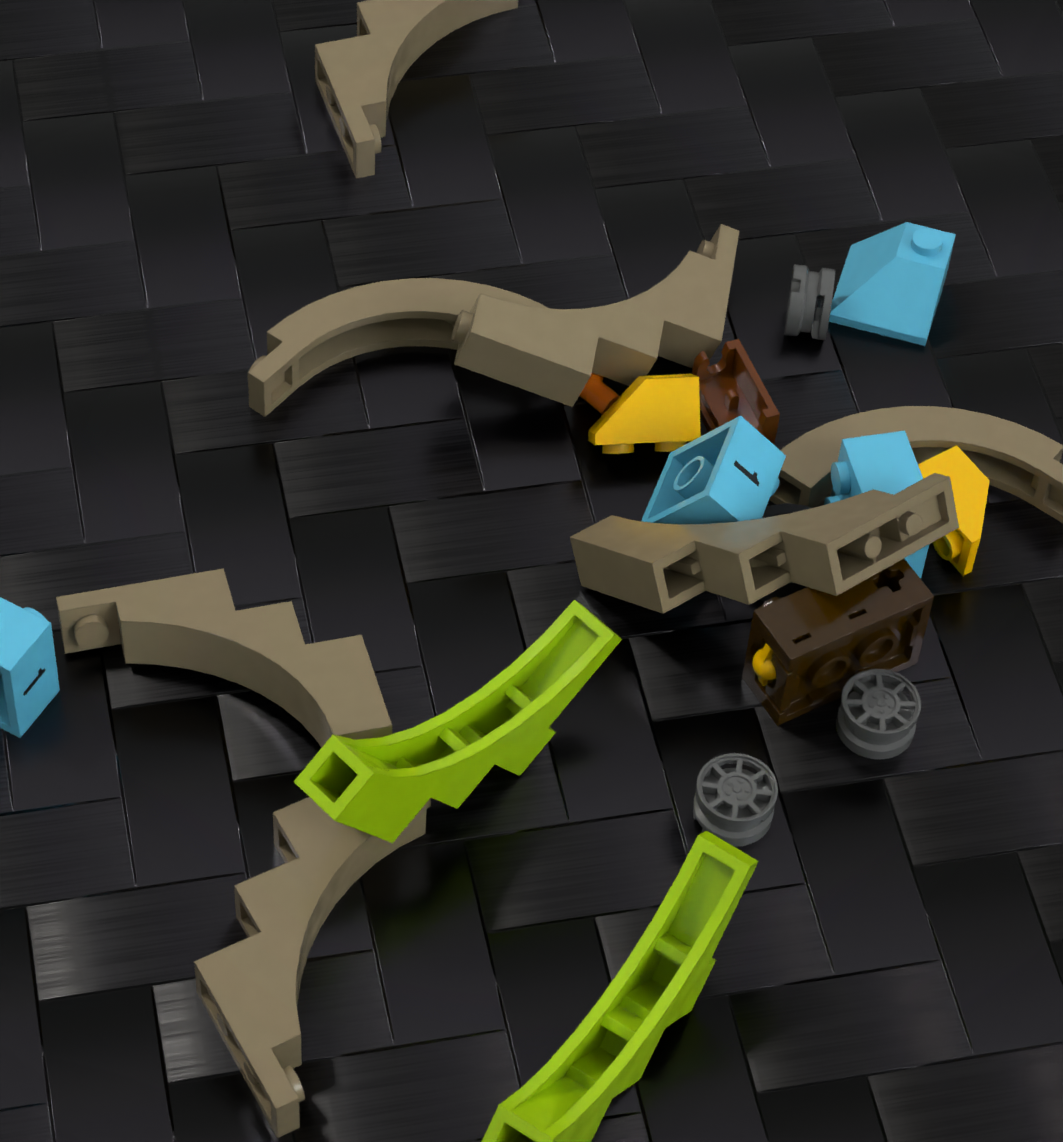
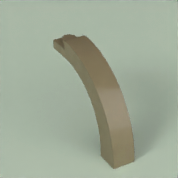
M407 278L380 281L331 294L304 306L267 331V356L259 357L248 371L249 407L266 417L314 375L338 362L366 352L404 346H429L457 350L459 343L451 340L456 320L462 310L470 313L480 293L507 302L531 307H548L517 293L490 285L441 278Z
M901 406L875 409L828 422L803 434L782 448L780 451L786 455V458L778 476L780 484L776 492L769 499L776 505L791 503L805 505L810 508L824 505L825 498L831 496L833 487L831 465L834 462H838L842 439L905 431L918 464L957 445L990 480L989 485L1023 499L1063 523V464L1060 463L1063 445L1015 422L964 409L937 406Z

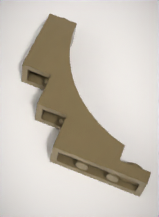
M368 0L357 2V37L315 44V81L356 178L375 175V154L381 153V137H386V121L391 99L402 77L417 58L435 42L464 25L495 13L518 8V0Z
M720 224L711 241L703 240L697 252L689 251L679 266L664 280L641 294L610 305L585 309H551L507 302L480 293L470 313L462 310L456 320L451 336L452 341L459 343L454 364L573 407L591 377V373L630 386L638 376H645L649 373L658 356L693 369L694 360L700 352L704 351L710 360L722 342L739 230Z
M933 473L894 495L873 489L819 507L761 519L712 524H664L630 520L611 515L570 536L581 586L664 614L704 591L750 605L790 582L838 596L959 528L950 477Z
M223 568L56 597L65 654L121 644L125 663L153 664L185 668L238 683L284 708L310 732L321 748L333 734L351 739L378 738L393 734L392 724L362 634L305 644L292 601L236 611Z
M310 797L273 812L274 845L285 864L234 885L236 918L248 938L194 961L196 992L277 1138L300 1128L299 1102L305 1100L303 1087L293 1068L302 1065L301 1030L297 1005L301 978L310 949L333 907L356 880L374 864L399 847L426 834V811L431 807V799L428 800L394 843L334 821Z

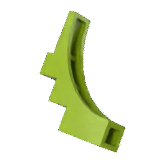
M574 599L545 633L524 653L466 699L444 713L413 728L384 737L351 739L333 734L294 780V783L334 821L394 843L430 798L458 809L494 765L520 776L556 733L550 727L551 724L622 639L586 607Z
M708 831L697 836L655 916L601 998L552 1058L526 1084L498 1105L481 1142L592 1141L612 1098L641 1079L665 1028L692 1011L716 962L712 956L759 862L758 860Z

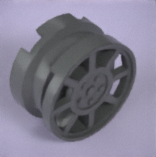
M794 264L784 335L797 337L800 332L810 333L812 339H826L833 297L835 269L822 268L820 272H813L808 270L807 265ZM818 299H822L820 308H817Z
M869 669L855 674L844 686L837 714L836 729L841 741L851 751L862 757L889 759L898 756L910 746L913 740L916 722L921 711L920 695L907 678L891 670ZM904 689L911 696L912 701H909L902 693Z
M740 753L723 754L707 762L698 775L693 802V818L702 826V833L708 831L734 847L746 846L761 839L768 832L772 824L778 795V784L773 772L757 758ZM737 763L736 768L722 769L720 767L724 764ZM742 764L753 767L758 772L754 774L742 769Z

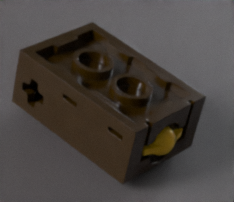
M902 559L838 596L806 587L783 598H771L753 612L742 678L775 724L779 726L841 698L844 686L848 680L859 672L869 669H886L897 673L917 664L934 595L908 562Z

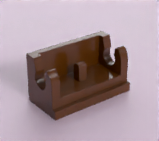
M735 339L725 342L721 351V360L712 366H708L710 363L704 351L700 352L694 360L692 374L699 377L700 417L707 431L710 432L741 415L775 445L780 413L740 340Z

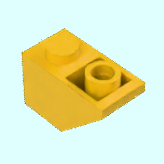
M693 374L638 376L588 430L589 442L594 445H602V453L604 454L633 453L635 443H655V451L672 452L684 446L686 441H693L701 437L699 377Z
M956 445L919 463L918 466L923 479L933 473L949 476L951 479L959 528L934 541L933 545L943 559L949 560L962 576H965L972 572L981 539L990 480Z

